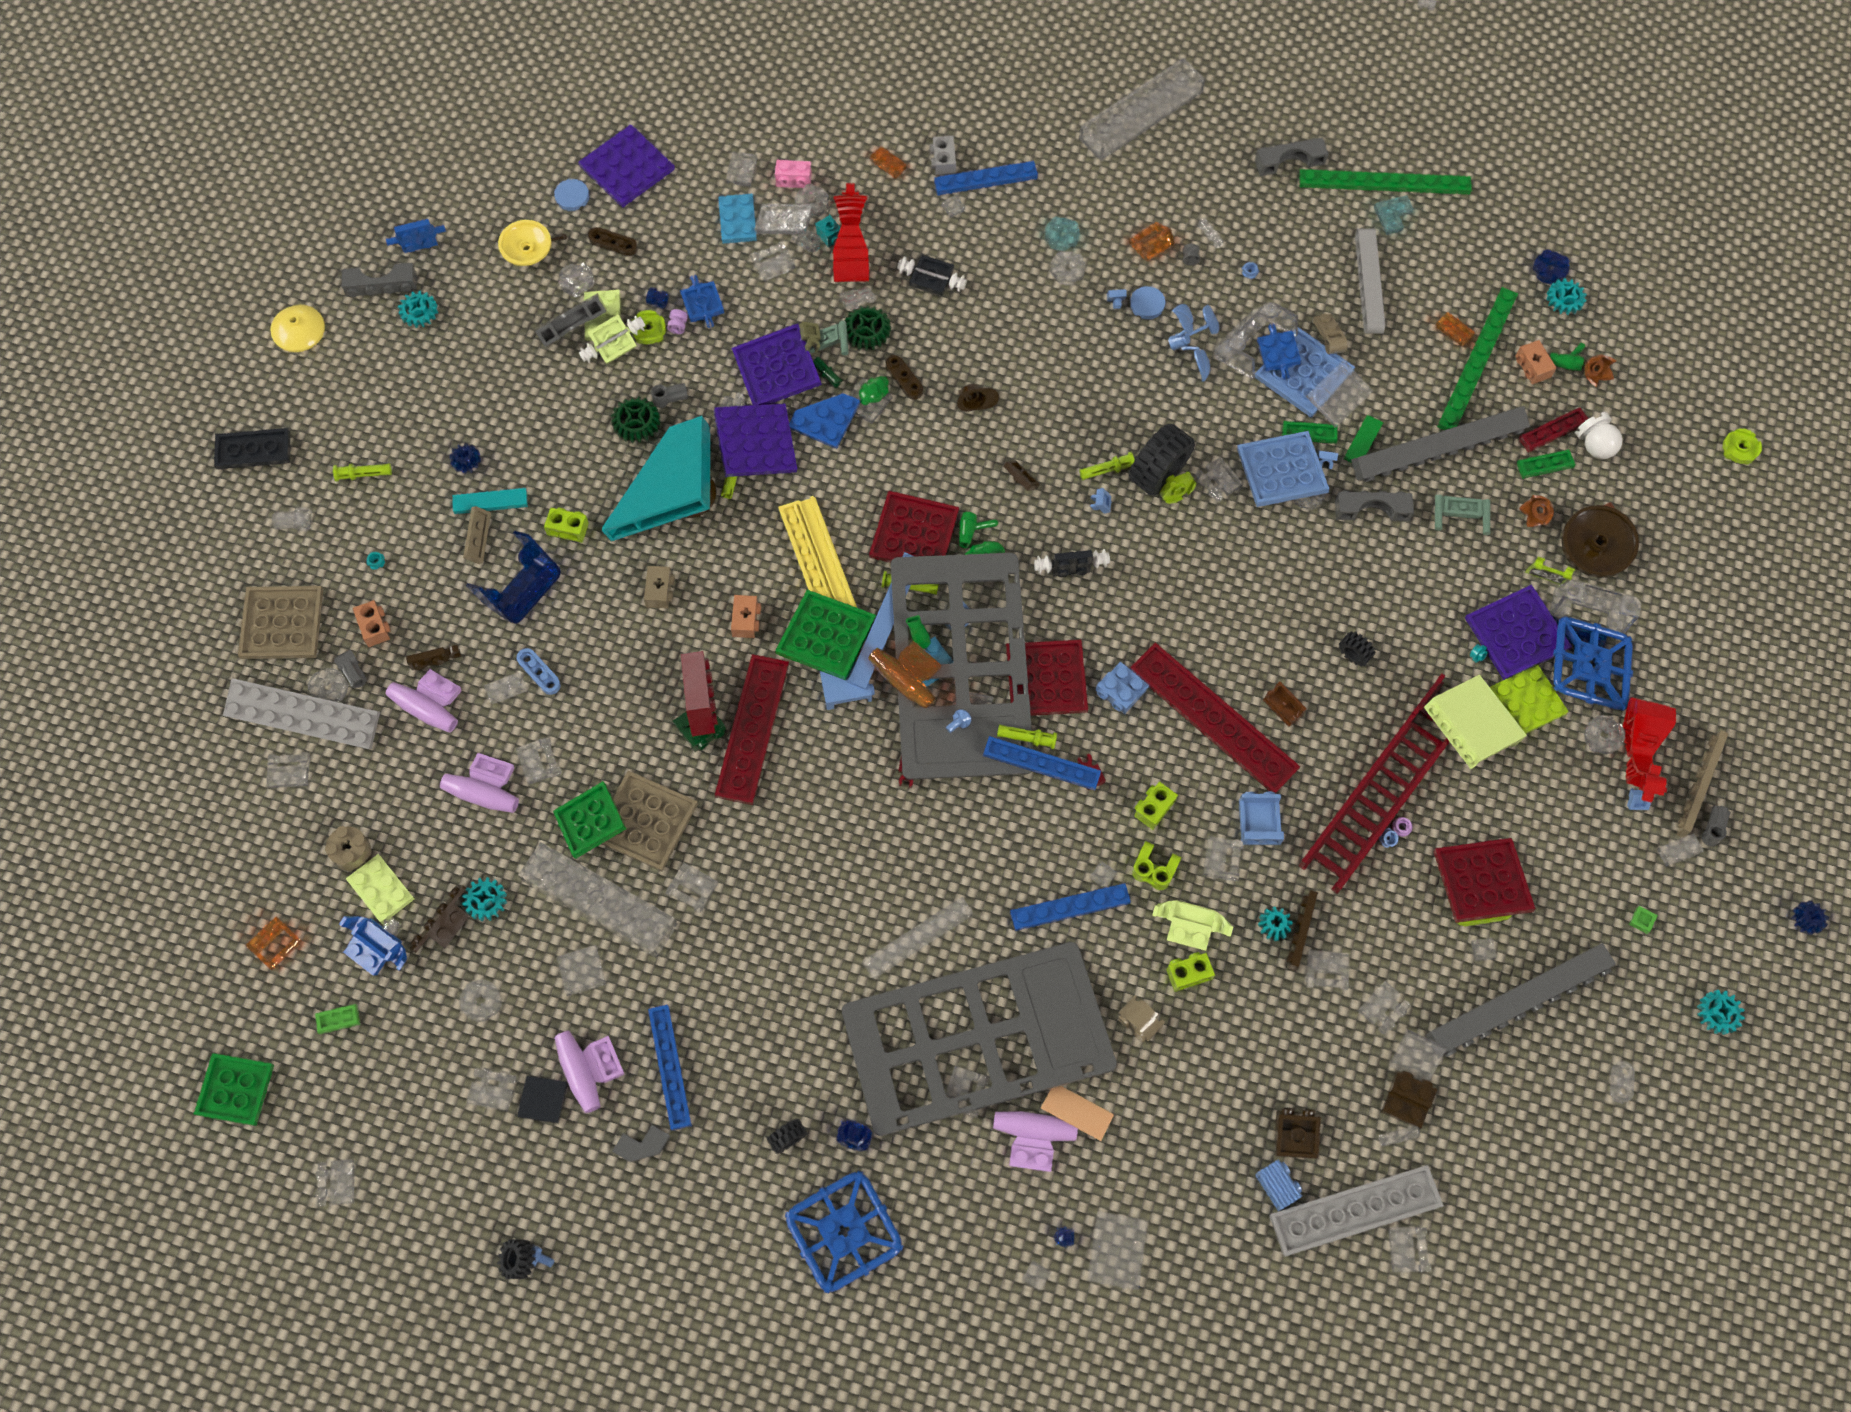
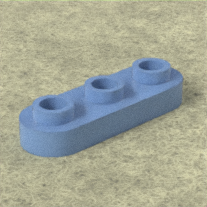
M524 648L518 652L517 661L544 693L553 695L560 690L561 684L558 677L532 649ZM526 658H531L530 661L525 662ZM538 671H542V674L537 675L536 673ZM550 684H554L552 688H548Z

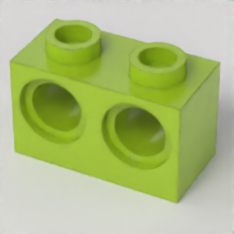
M550 507L544 529L549 536L583 543L589 522L586 515L581 512H569L563 508L555 509Z
M1160 781L1156 786L1151 785L1146 792V795H1148L1144 801L1141 799L1134 808L1136 810L1134 817L1152 830L1162 820L1178 797V794ZM1161 794L1165 800H1158L1155 795ZM1151 809L1154 814L1147 815L1144 810Z
M1200 952L1189 955L1188 959L1181 960V958L1170 962L1166 971L1174 992L1213 980L1215 973L1207 953L1200 954ZM1194 964H1201L1204 967V971H1197ZM1175 971H1184L1185 977H1178Z

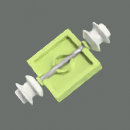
M616 315L589 331L588 334L595 345L593 347L587 343L586 349L580 347L581 351L579 354L583 361L590 363V358L594 357L597 359V352H599L605 363L608 364L637 347L630 333L638 335L637 331L639 329L645 331L643 327L646 325L642 318H637L634 315L635 320L627 319L628 326H625L620 316Z

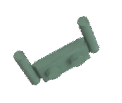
M840 321L839 324L819 330L821 339L819 340L820 349L818 351L841 343V354L844 356L849 354L846 321ZM811 346V348H810V350H809L810 353H814V352H815V349H814L813 346Z
M1440 494L1435 495V530H1442L1443 513V516L1473 519L1483 517V535H1490L1489 499L1482 500L1442 496Z

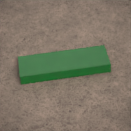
M1367 415L1344 460L1352 463L1351 459L1367 455L1384 422Z
M1283 421L1282 436L1308 431L1312 442L1336 444L1338 441V425Z
M1570 449L1518 460L1516 463L1522 479L1571 469L1576 465Z

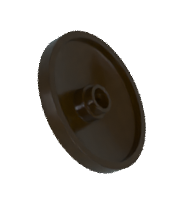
M1593 505L1579 510L1568 520L1562 532L1561 544L1565 557L1575 569L1591 577L1608 578L1620 574L1631 565L1638 553L1639 537L1634 524L1624 513L1609 506Z

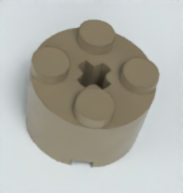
M338 827L326 842L325 852L340 869L345 871H353L362 867L370 860L372 855L369 840L360 830L354 827Z
M1134 995L1118 1013L1119 1022L1126 1029L1131 1027L1134 1030V1036L1142 1043L1145 1040L1149 1042L1165 1022L1163 1019L1159 1022L1156 1018L1158 1014L1142 999L1138 1002L1137 996Z

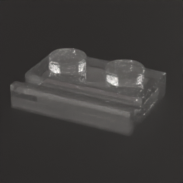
M733 151L726 183L729 184L731 182L734 185L751 187L758 160L757 155L741 152L737 154Z

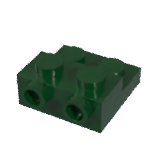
M684 712L672 721L694 752L705 749L709 742L721 738L725 731H727L725 724L718 715V725H714L715 733L693 737L687 712Z

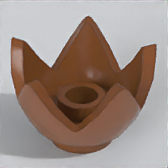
M1595 355L1589 358L1584 367L1587 380L1595 387H1597L1599 380H1614L1610 366L1617 360L1606 355Z
M1532 495L1531 499L1519 508L1520 511L1528 516L1527 527H1535L1541 524L1546 526L1554 514V507L1551 501L1540 495ZM1539 507L1543 508V513L1540 512Z

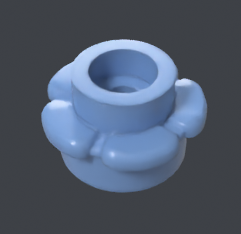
M1248 262L1242 267V275L1246 278L1253 279L1259 273L1258 266L1254 262Z
M1386 828L1379 837V840L1382 842L1381 845L1388 848L1389 846H1395L1398 843L1399 837L1395 831Z

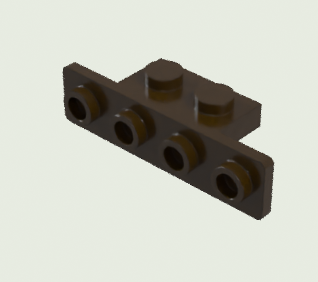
M464 885L455 886L450 891V898L447 902H442L436 910V916L433 919L430 918L423 926L425 930L422 934L416 935L411 941V951L416 953L428 937L443 948L447 947L470 917V915L455 905L456 901L466 890Z

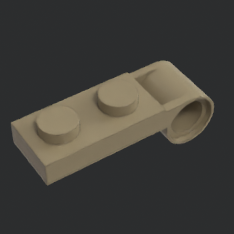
M1331 314L1314 316V324L1325 340L1327 354L1346 352L1348 347L1347 339Z

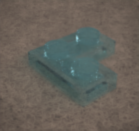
M1407 195L1375 203L1374 210L1386 235L1403 231L1404 225L1399 216L1413 212V206Z

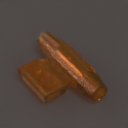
M916 642L910 643L900 653L899 659L894 658L880 648H876L869 655L868 660L881 676L906 698L924 709L928 708L935 700L934 695L922 681L929 680L941 669L942 665Z

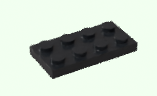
M289 428L215 434L214 467L218 470L290 463L291 431Z

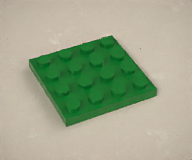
M806 590L775 653L776 655L846 680L870 632L876 615Z

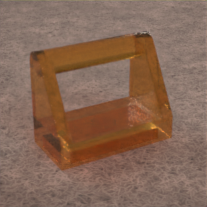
M1158 222L1153 223L1128 239L1131 246L1146 261L1175 244L1172 230ZM1155 230L1158 232L1144 242L1139 241Z
M275 917L245 946L269 969L273 970L302 940L283 921ZM285 930L293 940L269 962L260 952Z

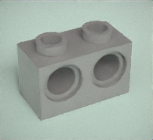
M933 137V144H930V155H934V158H931V167L935 169V176L956 174L954 137Z

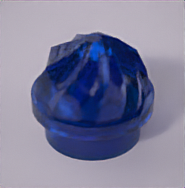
M1064 1226L1057 1229L1054 1240L1058 1246L1064 1248L1074 1246L1073 1228Z

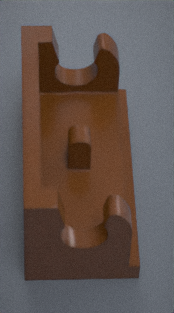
M1281 681L1275 685L1272 691L1269 690L1263 699L1288 727L1298 721L1307 709Z

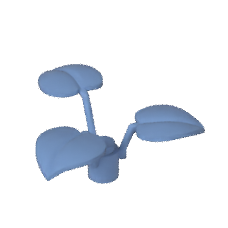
M1186 304L1176 306L1172 312L1178 317L1184 330L1169 337V345L1172 350L1180 348L1183 351L1194 350L1203 382L1210 373V362L1204 350H1200L1199 347L1187 346L1190 343L1189 336L1208 327L1211 334H1217L1219 323L1211 306L1206 305L1203 308V316L1207 324L1193 331L1191 310Z

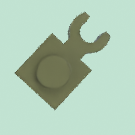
M802 321L799 328L801 339L807 341L805 345L806 351H809L811 346H813L815 352H818L820 349L819 340L821 339L818 324Z

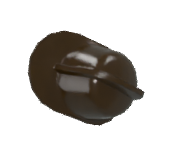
M974 383L968 384L959 390L957 407L964 412L988 409L998 403L999 393L992 388H981L978 384Z

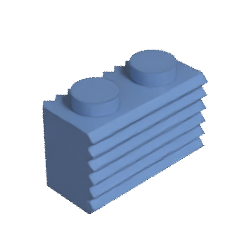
M1279 1159L1255 1174L1278 1212L1302 1197L1300 1185L1296 1180L1292 1181L1288 1175L1290 1173L1288 1166L1284 1162L1281 1163Z

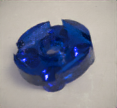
M1544 250L1533 263V272L1535 271L1537 274L1536 277L1546 284L1556 283L1558 279L1562 282L1570 269L1567 256L1550 250ZM1548 265H1551L1554 268L1550 270Z

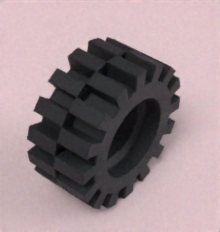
M1351 631L1339 643L1340 652L1345 654L1344 657L1349 658L1351 663L1354 662L1355 665L1361 667L1365 666L1375 655V648L1371 646L1372 643L1368 642L1366 637L1363 638V635H1358L1357 632L1353 633Z
M797 1118L778 1128L767 1137V1141L775 1154H779L801 1141L807 1135V1131Z
M509 1239L508 1242L505 1241L503 1243L504 1247L501 1246L500 1251L502 1253H498L500 1261H497V1264L501 1265L498 1270L502 1272L501 1276L505 1277V1279H526L532 1273L530 1269H534L535 1266L532 1264L533 1261H536V1257H533L535 1250H532L534 1246L530 1244L529 1240Z

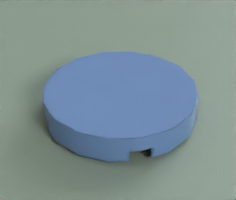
M568 179L557 185L554 197L562 209L576 211L587 204L589 191L586 184L582 181Z
M1151 286L1138 288L1133 292L1130 299L1131 310L1136 316L1139 315L1143 319H1154L1160 316L1165 307L1164 295L1157 288Z

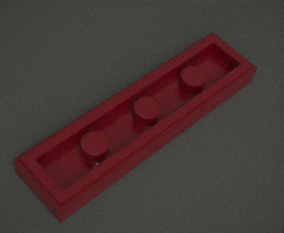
M1579 407L1521 435L1518 439L1529 453L1579 429L1578 427L1589 418Z

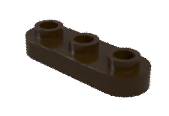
M594 227L588 232L589 242L592 245L625 256H632L638 251L637 242L633 238L600 227Z
M889 356L885 362L888 373L909 399H920L923 395V385L900 356Z

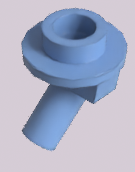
M963 709L957 710L953 715L954 721L946 726V729L951 733L957 727L962 729L968 727L971 724L970 714Z
M533 1245L532 1250H535L533 1257H536V1261H533L532 1264L536 1266L537 1262H540L551 1268L554 1259L541 1254L542 1249Z

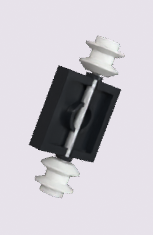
M921 255L917 266L914 259H911L909 262L904 257L899 260L897 267L900 270V274L903 271L907 272V276L913 273L910 280L911 287L939 296H943L948 284L951 290L956 287L958 292H960L961 289L964 290L967 282L964 279V275L961 278L957 276V273L952 275L954 264L926 255Z
M1103 549L1102 553H1098L1095 550L1093 554L1092 550L1054 554V560H1051L1048 555L1045 556V559H1040L1037 556V560H1034L1035 571H1038L1039 574H1041L1042 570H1046L1049 573L1052 567L1053 577H1067L1073 574L1082 576L1090 573L1092 561L1096 568L1100 564H1103L1106 568L1107 564H1110L1109 552L1106 553L1105 549Z

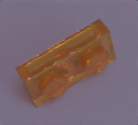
M882 146L870 156V161L894 179L907 169V164Z
M1449 312L1435 325L1436 328L1462 347L1476 333Z

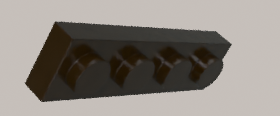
M1310 890L1307 896L1303 895L1300 905L1303 907L1302 914H1298L1296 925L1299 926L1298 931L1293 933L1291 944H1294L1293 950H1289L1286 962L1289 963L1288 970L1296 971L1299 968L1318 895L1316 891Z

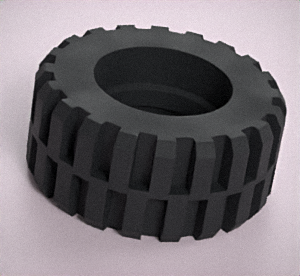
M1175 424L1164 425L1148 440L1135 458L1129 470L1130 480L1149 495H1158L1166 484L1165 480L1171 475L1176 477L1186 465V462L1191 457V453L1194 451V439Z

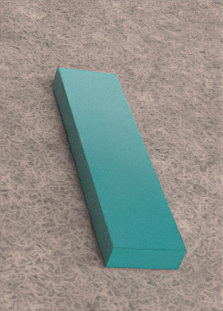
M526 488L452 495L454 514L471 513V508L474 506L486 511L528 507Z

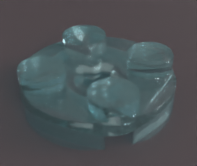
M1054 217L1047 224L1045 240H1047L1051 248L1065 251L1078 243L1080 231L1076 221L1068 218ZM1059 232H1064V233H1066V234H1064L1063 236H1060V233H1059Z

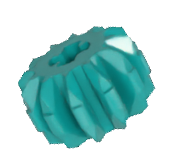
M1275 906L1272 907L1271 911L1267 908L1264 910V914L1259 916L1261 921L1258 923V926L1263 928L1260 933H1267L1266 938L1268 940L1271 936H1273L1274 941H1278L1279 937L1285 939L1286 933L1290 934L1292 931L1289 926H1292L1293 921L1287 920L1290 914L1284 915V908H1281L1279 912H1277ZM1272 921H1276V924H1279L1278 927H1275V924L1272 925Z

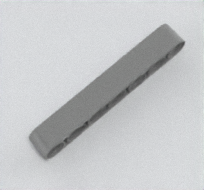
M1357 228L1355 244L1364 333L1383 334L1385 330V317L1376 230Z

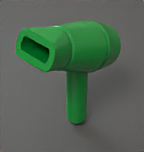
M1579 343L1571 354L1551 352L1550 358L1557 367L1570 371H1581L1585 360L1579 354L1584 350L1585 344Z
M964 512L960 520L959 547L968 548L975 530L996 527L998 521L993 519L977 522V515L975 513Z
M920 616L907 618L906 624L910 629L914 644L918 649L927 648L931 644L930 636L925 625L922 624Z

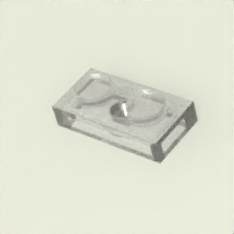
M521 672L484 685L491 704L528 691Z
M1695 834L1657 849L1666 867L1701 854L1704 851Z

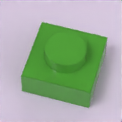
M1638 906L1629 925L1648 934L1658 915Z

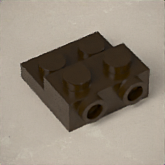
M1408 1071L1397 1072L1393 1077L1381 1113L1420 1130L1428 1110L1432 1106L1437 1089L1428 1080L1422 1079L1420 1082L1414 1079V1075Z
M1282 1107V1111H1276L1275 1155L1318 1159L1320 1115L1315 1113L1313 1109H1303L1302 1112H1294L1293 1108Z

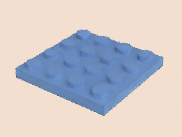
M1297 327L1293 334L1300 354L1301 364L1288 368L1290 378L1283 379L1281 370L1265 371L1264 364L1255 373L1254 377L1312 418L1350 376L1355 366L1336 353L1328 355L1325 345Z
M1308 431L1237 445V451L1256 507L1329 493L1328 483Z

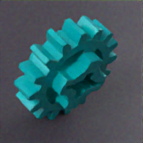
M1564 278L1562 282L1558 279L1556 283L1551 284L1546 293L1548 295L1546 300L1550 301L1548 306H1554L1553 311L1560 310L1559 314L1563 312L1566 315H1569L1570 312L1576 314L1577 310L1580 311L1585 304L1587 294L1582 293L1584 287L1579 288V282L1574 284L1573 279L1567 282L1566 278Z
M421 291L418 294L412 292V296L406 294V300H400L402 305H398L400 310L398 313L404 323L407 322L409 327L414 324L415 328L420 324L422 327H425L424 323L431 324L430 319H436L434 314H438V306L433 296L429 297L427 292L422 295Z
M489 877L486 878L485 882L478 878L477 884L472 881L471 885L473 887L471 889L466 887L468 895L462 896L467 900L462 903L467 908L465 911L468 915L472 914L471 917L473 919L479 916V920L482 922L485 917L489 921H491L492 915L499 917L497 912L499 910L504 911L502 904H507L506 899H504L507 896V893L503 891L504 887L501 884L498 885L497 880H493L491 883ZM492 889L497 892V896L492 894ZM472 903H475V904L478 905V906H477L478 910H476V909L473 907V904H472Z
M1716 990L1713 993L1705 994L1706 997L1704 996L1700 999L1702 1003L1697 1005V1008L1702 1010V1012L1698 1013L1697 1016L1703 1017L1700 1023H1707V1030L1713 1028L1714 1034L1721 1032L1722 1035H1726L1729 1032H1735L1736 1028L1742 1026L1739 1021L1744 1020L1745 1017L1740 1015V1013L1745 1010L1738 1006L1741 1004V1001H1734V994L1729 997L1728 991L1725 990L1720 993L1719 990Z

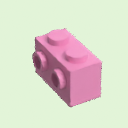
M776 160V187H811V161Z

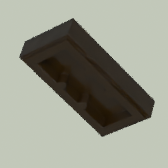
M1016 460L1007 461L1003 467L1013 476L1014 481L1021 484L1027 491L1036 490L1039 487V482Z

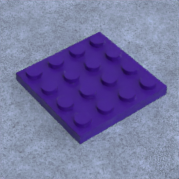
M631 124L578 162L579 166L622 208L675 170V166Z
M798 323L732 347L753 405H769L822 385L810 352L805 349L806 342L801 339Z
M786 404L714 408L725 477L797 472Z
M1532 585L1465 616V620L1481 645L1487 647V655L1503 680L1554 657L1558 624ZM1565 637L1564 650L1568 651L1572 646Z

